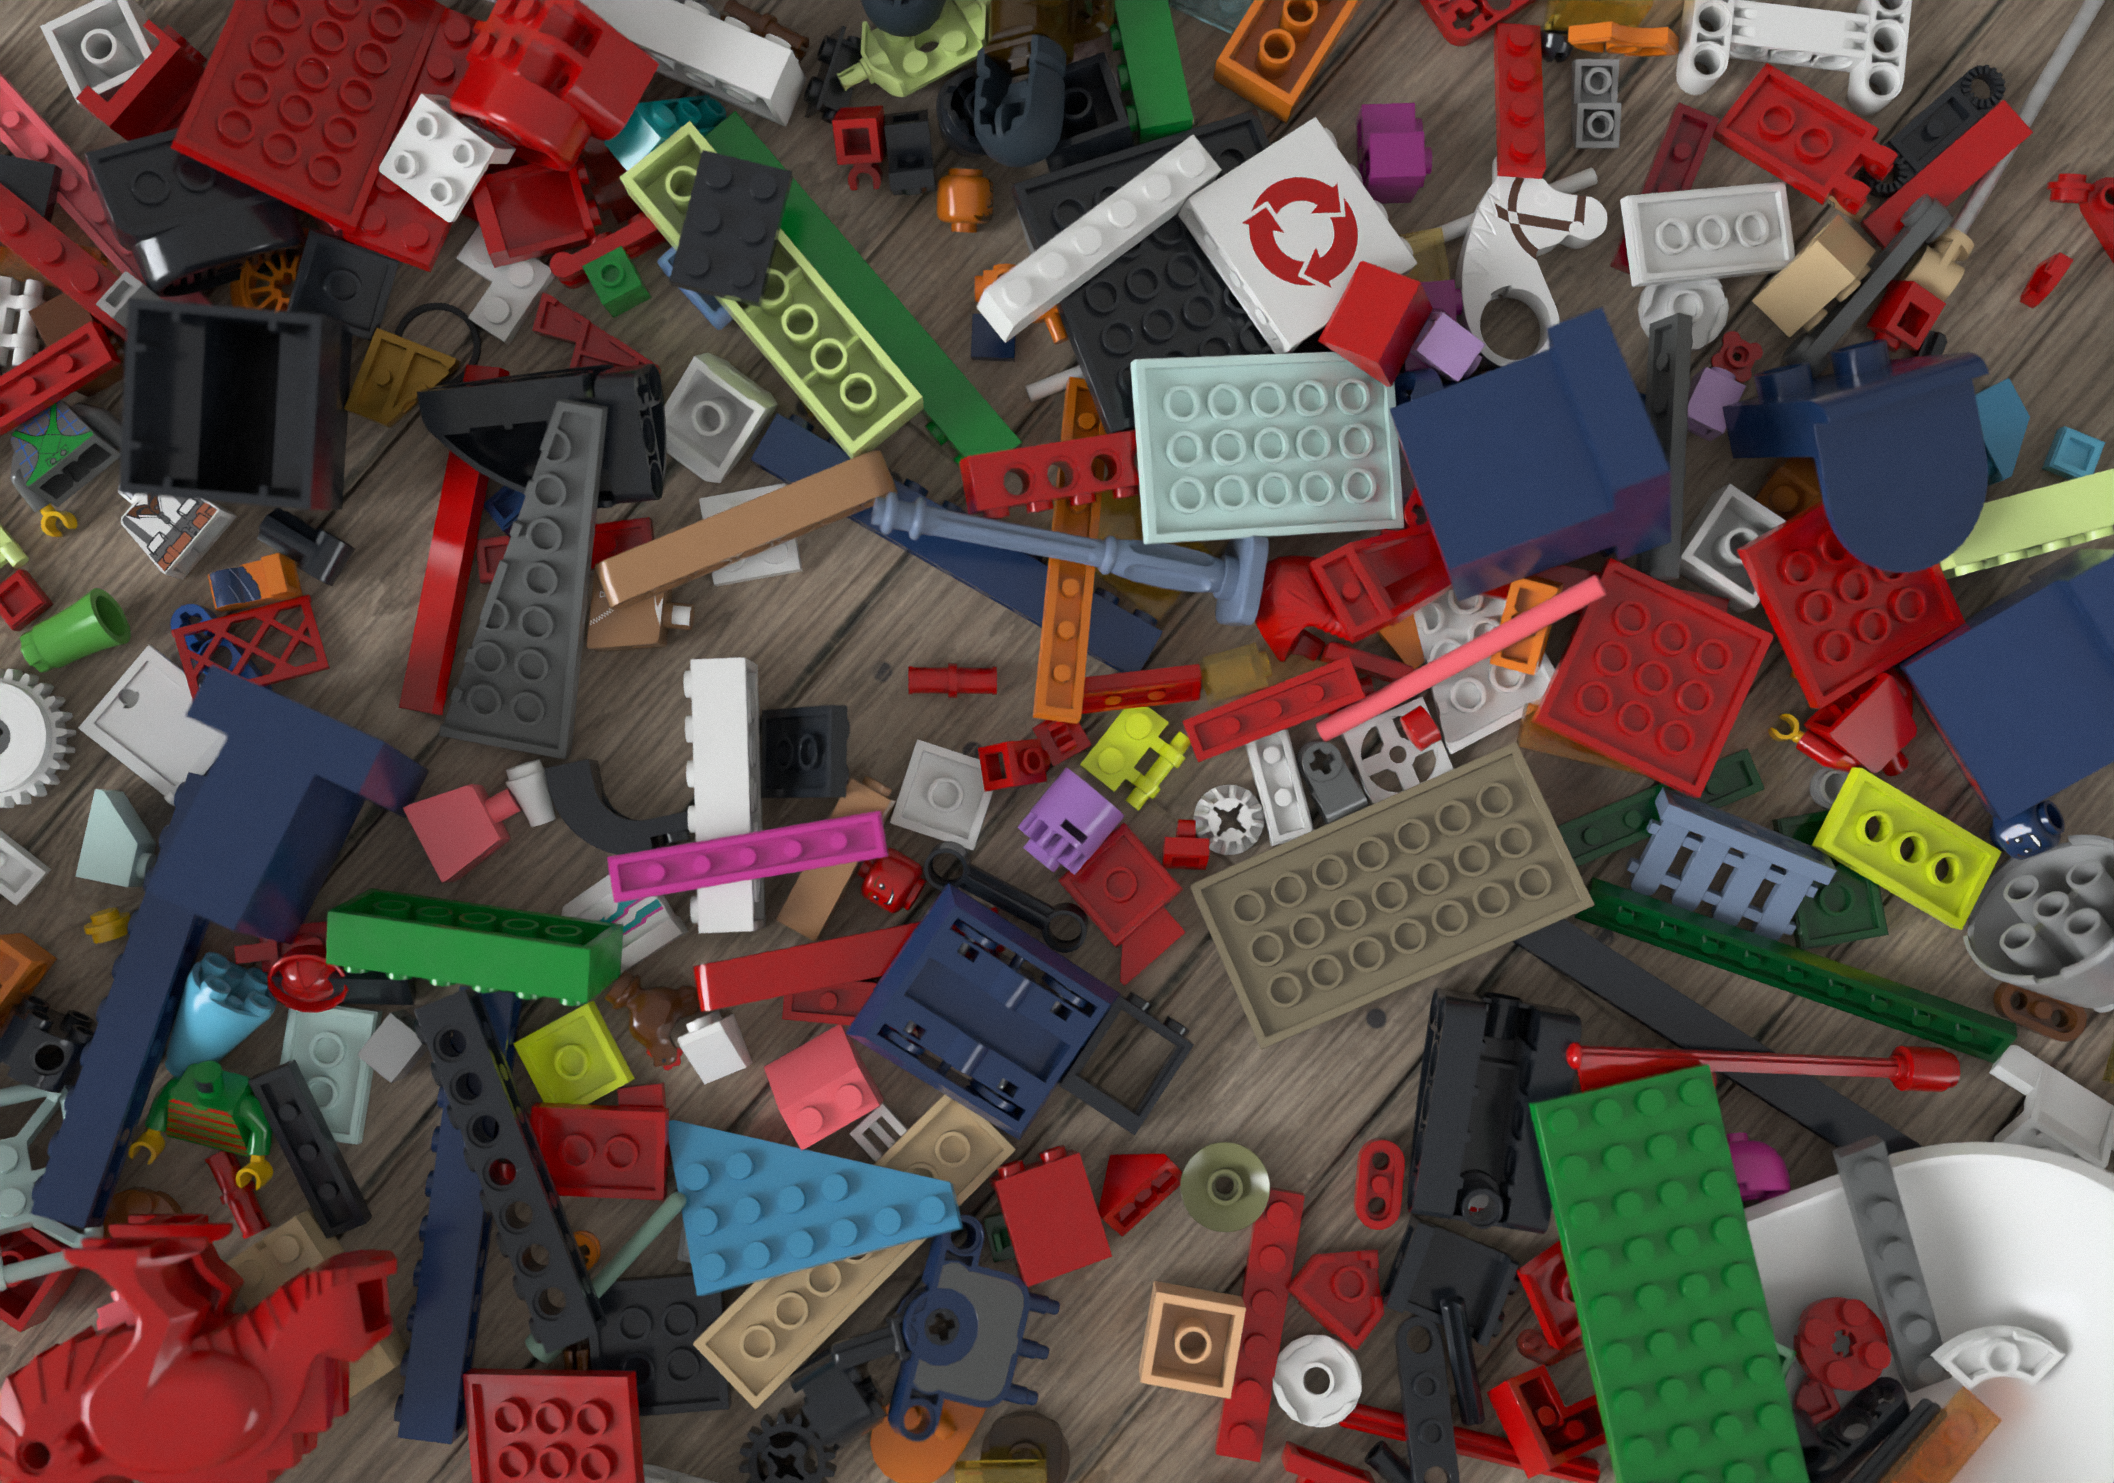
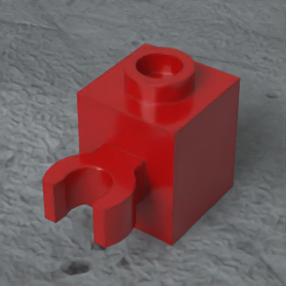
M883 105L840 108L832 120L837 165L853 164L848 175V185L852 191L858 189V174L863 172L868 173L872 177L873 188L879 189L883 181V173L877 163L882 162L887 152Z

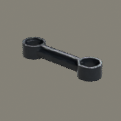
M952 841L941 842L930 851L924 863V875L929 884L934 888L943 891L949 882L956 888L960 887L1041 929L1046 944L1057 952H1073L1084 943L1088 930V918L1079 906L1067 902L1052 906L971 864L968 851L959 843ZM941 853H951L962 862L963 874L956 879H944L934 871L933 859ZM1058 915H1070L1079 922L1081 933L1072 940L1059 939L1051 932L1049 927L1050 921Z

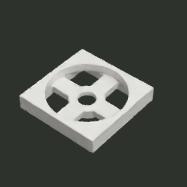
M1423 697L1375 716L1341 734L1371 805L1398 794L1377 786L1370 779L1369 776L1385 769L1395 772L1402 790L1405 791L1421 784L1412 764L1416 756L1433 750L1435 754L1436 764L1432 774L1426 781L1454 769L1441 740L1420 751L1410 740L1400 738L1393 718L1403 716L1419 705L1429 713ZM1375 726L1383 745L1378 754L1362 760L1361 748L1363 740L1368 731ZM1395 746H1400L1406 751V758L1401 763H1394L1390 759V750Z

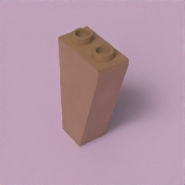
M866 775L862 782L851 778L846 786V797L840 798L829 819L881 811L883 825H885L897 802L889 797L893 789ZM864 861L801 871L776 920L814 942L820 940Z

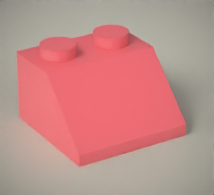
M838 1024L764 1066L779 1112L801 1151L878 1108L885 1100L851 1038L846 1034L843 1025Z

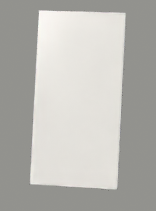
M1785 182L1629 195L1620 200L1632 287L1779 273L1796 257Z

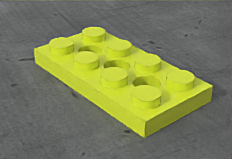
M1857 767L1851 768L1812 844L1814 848L1947 926L1959 930L1963 929L2002 851L1865 769ZM1872 816H1875L1879 823V831L1870 840L1866 836L1865 825ZM1910 837L1914 844V851L1909 859L1904 860L1900 853V847L1902 842ZM1942 858H1945L1949 866L1948 874L1943 880L1939 881L1935 874V868L1937 863Z

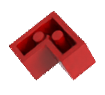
M1544 1364L1510 1378L1486 1392L1528 1479L1607 1443L1596 1394L1565 1407Z

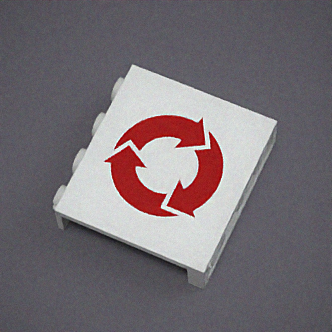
M1316 117L1189 197L1178 214L1275 354H1290L1294 352L1305 339L1327 325L1359 262L1366 261L1406 276L1418 264L1412 256L1413 250L1406 239L1398 236L1389 223L1388 215L1383 205L1373 200L1363 185L1362 176L1354 165L1348 164L1339 151L1337 141L1332 132L1327 128H1323Z

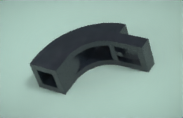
M586 759L545 768L551 798L561 818L577 836L600 850L623 855L660 848L658 837L662 836L664 844L691 839L688 829V811L641 821L626 817L617 811L605 794L597 760Z

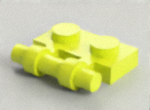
M1150 707L1123 709L1080 766L1113 792L1117 790L1124 779L1133 784L1135 788L1125 801L1139 811L1149 798L1154 800L1161 791L1158 786L1173 767L1178 769L1186 759L1183 754L1191 743L1189 738L1180 731L1169 744L1158 736L1169 722ZM1150 748L1159 757L1147 773L1143 775L1134 767Z

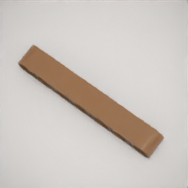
M871 451L598 563L594 568L611 610L622 609L873 507L876 497L885 498L889 492L898 494V490L882 451Z

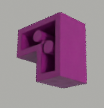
M1415 103L1362 104L1356 118L1358 171L1362 176L1363 185L1373 200L1381 204L1411 203L1418 189L1423 188L1426 175L1431 174L1432 149L1431 147H1425L1422 118H1415Z

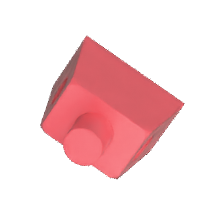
M477 784L466 785L403 807L442 883L455 882L461 879L510 840V836L502 821L522 811L509 788L489 797L485 788Z

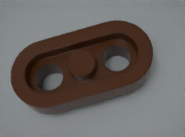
M2004 981L1998 985L1994 992L1993 1004L1996 1012L2003 1019L2016 1023V1025L2048 1039L2061 1042L2072 1041L2078 1038L2086 1027L2087 1018L2083 1007H2078ZM2014 993H2018L2020 1003L2017 1007L2013 1008L2010 999ZM2058 1010L2061 1020L2057 1025H2054L2051 1017Z

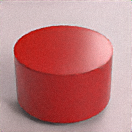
M1419 705L1400 717L1405 734L1418 750L1423 751L1442 739L1435 722L1422 706Z

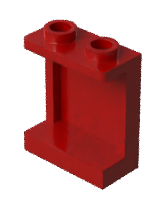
M149 19L145 22L143 27L159 40V45L109 101L88 85L75 98L127 141L146 137L205 71L203 65L208 59L168 24L161 30Z
M582 157L578 158L575 166L566 172L531 163L487 175L483 174L471 197L494 268L588 245L589 241L596 236L594 227L600 226L602 223L595 199L586 201L581 186L590 183Z
M1065 1145L1052 1147L1040 1152L1041 1160L1024 1165L1023 1160H1016L1001 1165L997 1168L999 1174L989 1178L991 1187L995 1189L1018 1263L1015 1265L1019 1278L1027 1287L1112 1257L1080 1153L1072 1149L1066 1151Z

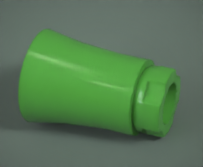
M94 588L71 606L36 624L32 630L22 634L19 637L21 641L20 650L30 666L35 667L40 673H45L55 667L62 668L96 652L126 644L130 641L131 631L124 612L116 600L106 591Z

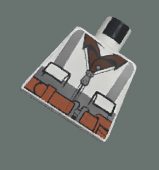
M119 493L132 504L121 517L120 522L160 571L165 575L182 580L237 517L234 513L213 501Z

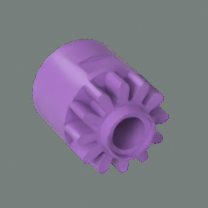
M1066 767L1017 828L1030 838L1023 848L1054 873L1062 864L1075 875L1125 815Z

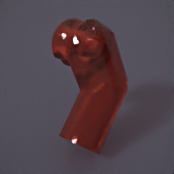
M1534 1329L1523 1330L1516 1339L1517 1350L1524 1358L1540 1365L1544 1364L1545 1367L1553 1366L1584 1350L1579 1337L1558 1350L1548 1344L1544 1334Z

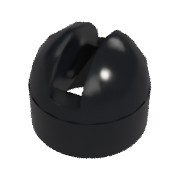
M1552 29L1540 31L1542 58L1546 62H1552L1555 58L1556 62L1560 63L1571 55L1574 46L1568 42V31Z

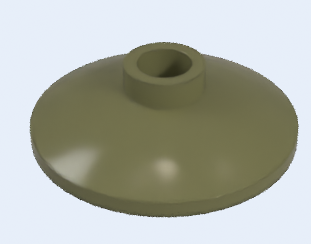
M1216 1142L1202 1147L1188 1160L1181 1176L1180 1188L1185 1208L1196 1222L1213 1231L1235 1232L1250 1226L1261 1216L1269 1200L1270 1181L1264 1164L1253 1151L1238 1143ZM1221 1177H1229L1233 1181L1232 1189L1228 1192L1219 1191L1216 1187L1217 1180Z

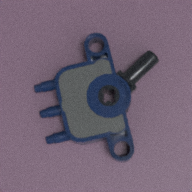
M960 1215L962 1224L967 1230V1239L962 1246L956 1247L952 1243L951 1232L933 1236L922 1281L926 1286L912 1291L901 1302L895 1315L885 1317L886 1327L841 1340L831 1345L832 1359L838 1370L853 1367L893 1353L895 1358L901 1360L888 1410V1421L895 1433L911 1441L921 1442L935 1433L944 1399L979 1408H990L999 1404L1002 1400L1032 1406L1038 1401L1039 1395L1037 1391L1030 1390L1026 1386L1014 1384L1012 1380L1018 1356L1045 1360L1049 1355L1048 1346L1023 1338L1029 1311L1056 1315L1059 1312L1060 1303L1050 1299L1048 1296L1029 1292L1023 1281L1012 1274L978 1266L984 1242V1230L982 1224L970 1215ZM935 1317L942 1318L944 1322L943 1325L937 1327L938 1334L929 1332V1326L935 1323ZM918 1405L922 1412L921 1421L915 1428L909 1430L905 1427L904 1416L908 1409Z

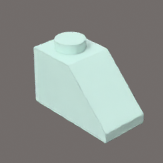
M95 789L75 877L123 887H143L147 872L151 867H155L157 856L154 854L156 842L124 792Z

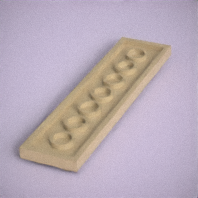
M943 1094L873 1165L951 1182L954 1185L959 1207L1016 1149L989 1121ZM927 1238L752 1283L693 1342V1345L756 1410Z

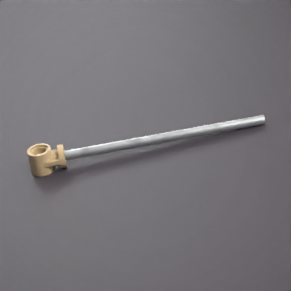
M2105 0L2084 1L2017 114L2029 128ZM2019 145L1977 181L1952 225L1947 227L1933 242L1924 245L1918 250L1903 270L1899 280L1914 281L1943 302L1950 296L1965 271L1964 267L1955 263V261L1966 260L1974 248L1973 241L1966 234Z

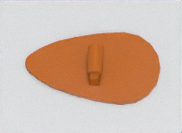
M944 1399L935 1433L921 1442L911 1441L895 1433L890 1427L887 1416L881 1424L872 1429L870 1446L874 1461L884 1475L897 1483H932L944 1475L964 1451L979 1425L986 1408ZM890 1402L885 1406L887 1413L889 1410ZM918 1405L908 1409L904 1416L905 1427L909 1430L915 1428L921 1421L922 1412Z

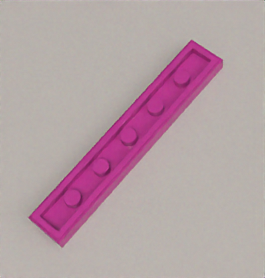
M881 811L611 856L607 857L614 903L882 858L888 856L882 813Z

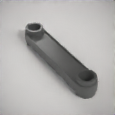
M1928 194L1918 198L1900 219L1904 227L1869 266L1871 270L1860 280L1861 284L1845 300L1838 302L1811 334L1805 332L1800 335L1787 348L1781 359L1787 365L1810 362L1813 379L1816 378L1831 362L1829 351L1923 242L1930 244L1951 224L1954 216L1948 212L1949 209L1937 198H1932Z

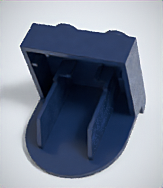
M1886 339L1861 342L1830 352L1834 370L1832 374L1813 379L1810 362L1789 364L1765 370L1754 375L1758 396L1722 407L1733 459L1815 458L1823 503L1831 528L1841 544L1854 557L1868 566L1888 572L1904 573L1916 572L1932 567L1953 554L1968 538L1978 521L1987 492L1988 463L1973 379L1987 375L1989 371L1982 358L1975 353L1966 352L1890 359Z

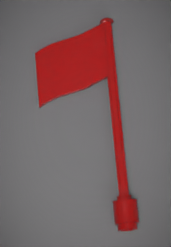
M1578 1042L1571 1043L1566 1052L1569 1066L1578 1072L1581 1091L1698 1064H1709L1711 1071L1889 1078L1894 1087L1900 1091L1944 1092L1948 1088L1955 1087L1960 1078V1064L1957 1057L1941 1047L1898 1046L1888 1058L1581 1046Z

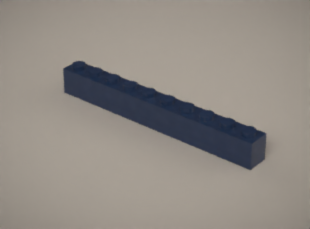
M777 413L751 460L758 468L789 485L851 458L831 435L826 441L813 434L812 431L815 427L803 418L791 414L788 420ZM906 478L903 484L893 479L898 490V500L914 503L916 498L922 497L925 499L927 506L967 514L963 509L949 501L944 500L940 506L926 498L929 491L910 479ZM873 507L846 517L1042 628L1048 566L1041 563L1044 556L934 535L921 534L917 540H913L909 537L908 531L893 529L889 534L885 535L882 533L880 525L871 523ZM1097 587L1092 596L1087 654L1120 673L1141 671L1163 632L1156 628L1158 620L1139 609H1135L1133 614L1117 606L1120 601L1118 597Z
M188 772L185 782H182L176 790L174 796V806L176 808L170 824H167L160 834L159 848L161 850L155 867H151L145 876L143 883L145 895L141 906L132 914L129 920L128 934L130 936L124 953L119 954L112 968L114 981L109 995L103 998L97 1009L96 1020L98 1025L93 1039L85 1045L80 1058L82 1070L77 1084L73 1085L66 1095L64 1102L66 1114L61 1128L54 1133L48 1146L50 1159L45 1173L37 1179L33 1187L31 1198L34 1203L30 1214L81 1228L103 1226L177 1016L188 975L196 962L210 920L146 892L206 776Z
M472 985L460 986L459 991L471 988ZM512 991L480 992L509 1069L513 1075L516 1053L513 1043L517 1042L523 999L517 997L516 992ZM454 1030L453 1037H450V1045L456 1052L463 1053L467 1044L466 1038L460 1031ZM470 1072L466 1078L467 1089L472 1094L479 1096L483 1090V1082L477 1074ZM441 1087L437 1100L438 1107L443 1108L441 1125L436 1126L431 1143L432 1152L437 1153L435 1169L429 1172L425 1186V1195L430 1197L428 1215H424L419 1230V1241L424 1242L422 1259L417 1261L413 1273V1286L418 1287L416 1304L411 1306L407 1317V1331L412 1332L410 1349H406L400 1367L401 1376L406 1377L404 1394H400L397 1399L394 1420L395 1422H400L397 1438L452 1444L464 1432L466 1406L463 1374L473 1368L493 1215H488L481 1204V1183L477 1173L471 1172L465 1162L463 1148L466 1147L460 1129H454L450 1123L447 1114V1105L450 1103L444 1087ZM485 1115L482 1121L484 1132L490 1137L497 1138L500 1130L497 1120L492 1116Z

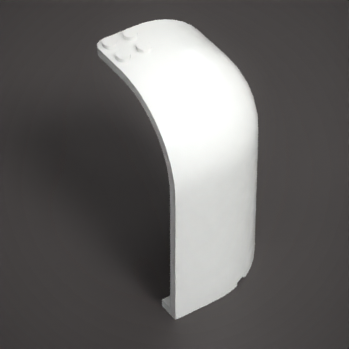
M1946 1143L1919 1147L1888 1155L1942 1343H1946L1959 1334L1981 1327L2012 1326L2043 1336L2066 1354L2034 1387L2019 1378L2006 1376L1984 1380L1971 1390H1968L1954 1376L1911 1393L1904 1387L1911 1405L1910 1411L1921 1399L1927 1398L1939 1404L1945 1416L1944 1420L1889 1483H2114V1175L2100 1167L2061 1153L2007 1143ZM1839 1173L1744 1209L1775 1341L1794 1350L1793 1339L1794 1335L1798 1333V1326L1801 1322L1798 1319L1802 1311L1811 1303L1830 1297L1861 1300L1877 1315L1885 1329ZM1839 1330L1834 1333L1837 1341L1832 1344V1348L1835 1353L1842 1351L1844 1357L1849 1351L1850 1341L1847 1336H1842V1331ZM1888 1339V1347L1892 1354L1891 1362L1887 1368L1882 1370L1879 1377H1891L1901 1383ZM1796 1356L1785 1379L1792 1409L1795 1392L1801 1381L1807 1376L1798 1363ZM1833 1389L1841 1409L1861 1389L1855 1391ZM1881 1398L1878 1402L1880 1404L1881 1402L1886 1401L1891 1404L1895 1401V1399L1893 1398L1888 1401ZM1877 1415L1873 1417L1874 1420L1878 1419ZM1831 1419L1816 1424L1815 1426L1818 1431ZM1863 1424L1850 1425L1844 1431V1436L1849 1439L1860 1438L1865 1435L1868 1427ZM1879 1446L1875 1448L1841 1483H1848L1850 1479L1857 1473V1471L1864 1465V1463L1879 1448ZM1829 1454L1830 1457L1827 1463L1818 1470L1832 1467L1836 1462V1457Z

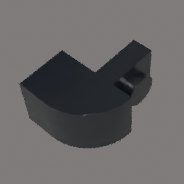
M928 110L884 114V130L889 160L888 175L893 196L917 195L924 192L937 191Z

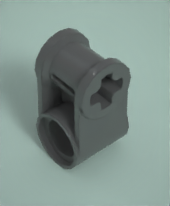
M1313 740L1300 747L1296 757L1298 770L1308 786L1312 800L1326 825L1369 806L1359 783L1349 771L1336 746L1328 742ZM1314 751L1328 755V759L1323 762L1325 768L1323 771L1310 767V763L1315 760Z

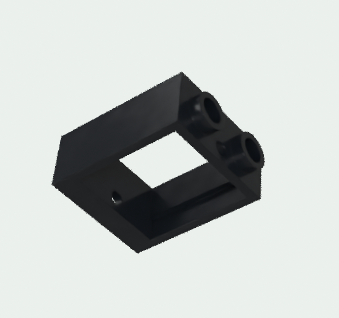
M1130 991L1127 997L1118 995L1114 1004L1061 1080L1060 1086L1122 1128L1136 1135L1194 1044L1186 1038L1190 1032L1188 1028L1170 1016H1167L1165 1021L1162 1022L1149 1013L1153 1005ZM1121 1010L1175 1044L1134 1109L1080 1073Z

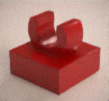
M1046 720L1032 728L1036 737L1040 738L1042 748L1048 752L1053 767L1092 746L1079 722L1074 724Z
M1178 819L1176 837L1164 838L1162 866L1165 869L1206 870L1209 859V838H1195L1196 820Z

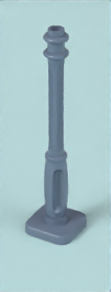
M889 492L885 498L876 497L871 523L880 525V529L885 535L889 534L893 529L908 531L909 537L913 540H917L921 534L940 536L1098 567L1099 571L1104 575L1112 573L1131 581L1159 588L1185 592L1213 593V596L1217 599L1215 611L1217 622L1233 627L1252 625L1256 619L1269 548L1268 539L1263 536L1254 535L1244 539H1231L1227 545L1225 555H1222L1219 559L1200 551L1172 544L1144 545L1143 540L1116 539L1111 535L1106 536L1103 540L943 510L927 506L925 499L922 497L916 498L914 503L898 500L895 492Z

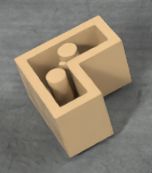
M1838 214L1802 248L1789 264L1760 290L1752 302L1789 338L1801 327L1808 332L1827 315L1828 312L1823 308L1834 297L1839 302H1842L1861 284L1860 280L1871 270L1867 263L1876 250Z

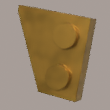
M376 328L344 409L391 428L419 403L418 391L438 386L458 369L460 361L449 355Z

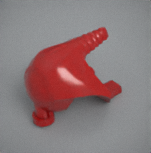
M1303 555L1279 556L1266 563L1255 623L1264 640L1280 662H1286L1291 654L1302 655L1312 662L1316 660L1324 648L1325 642L1305 630V627H1316L1326 633H1331L1333 636L1337 635L1338 638L1350 641L1309 570V563L1318 559L1317 557Z

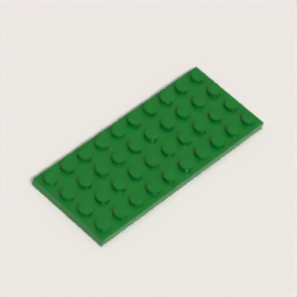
M1698 1064L1529 1103L1616 1483H1809L1709 1064Z

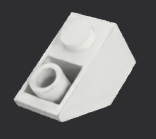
M718 1010L686 1024L689 1032L677 1038L681 1049L704 1084L737 1072L753 1063L734 1014L722 1018Z

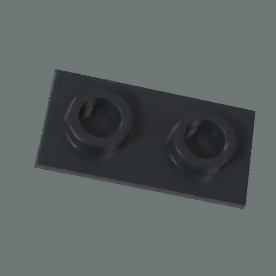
M841 26L830 36L825 35L820 44L816 59L822 63L817 77H811L803 101L808 103L804 116L806 118L820 111L823 113L822 120L832 124V120L838 110L849 106L854 88L851 87L845 91L836 73H840L859 63V59L862 56L860 38L848 36L847 40L843 39L846 31L845 26Z

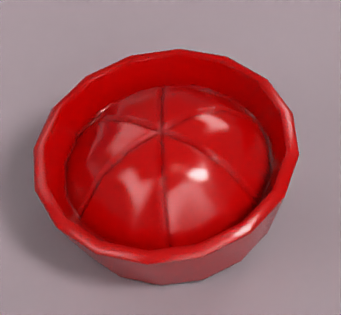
M301 945L291 948L276 961L267 976L268 989L274 998L287 1008L300 1012L319 1013L333 1009L344 1001L349 991L348 987L344 985V990L339 996L330 1000L320 1001L330 997L334 990L332 983L327 978L335 970L339 972L341 977H344L345 973L342 966L326 964V948L317 945ZM278 970L284 977L281 985L289 995L278 989L272 980V976Z

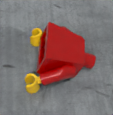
M1890 667L1815 712L1804 723V726L1808 729L1806 733L1799 730L1798 720L1790 714L1778 716L1790 725V733L1788 735H1782L1772 727L1768 729V732L1776 741L1792 740L1797 744V750L1823 767L1847 773L1850 772L1852 767L1863 768L1871 774L1882 770L1887 776H1896L1908 767L1909 760L1902 752V749L1917 733V727L1912 718V688L1893 667Z

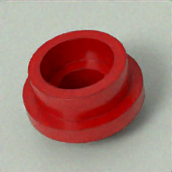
M2064 173L2058 174L2057 182H2048L2046 190L2051 191L2049 200L2051 202L2087 203L2089 192H2094L2095 184L2086 183L2087 175Z

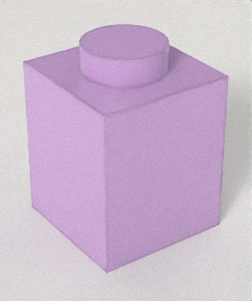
M1432 312L1412 345L1410 353L1430 368H1433L1446 380L1459 382L1462 377L1466 379L1476 370L1482 359L1479 353L1486 344L1444 312Z
M1705 367L1692 377L1688 396L1687 422L1689 432L1708 441H1712L1724 433L1727 426L1722 407L1739 402L1746 387L1735 381L1736 377L1734 374L1719 367Z

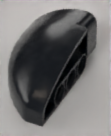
M613 364L574 367L448 384L417 392L422 421L432 435L478 472L523 494L528 481L532 480L542 452L540 448L557 401L567 399L606 406L608 411L597 508H610L621 503L654 501L662 498L666 471V417L660 373L655 364L615 367Z

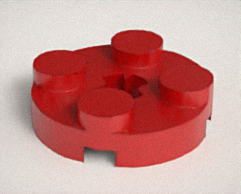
M1842 1297L1823 1298L1811 1303L1802 1311L1798 1319L1801 1322L1798 1326L1797 1335H1794L1793 1347L1797 1351L1796 1358L1798 1363L1812 1380L1836 1390L1855 1391L1871 1385L1878 1379L1882 1370L1889 1366L1892 1354L1888 1347L1886 1331L1877 1315L1861 1300ZM1839 1330L1842 1331V1336H1847L1850 1341L1849 1351L1844 1357L1842 1351L1835 1353L1832 1348V1344L1837 1341L1834 1333Z

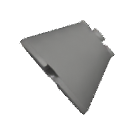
M2096 835L2068 836L2070 842L2060 843L2057 847L2024 860L2010 858L1989 876L1968 917L1967 935L1963 936L1971 958L1985 973L1995 979L2078 1007L2093 1008L2099 1013L2113 1010L2114 840Z

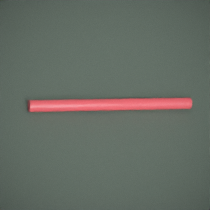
M1595 574L1367 695L1366 698L1354 702L1316 723L1319 735L1325 742H1328L1607 595L1601 580Z

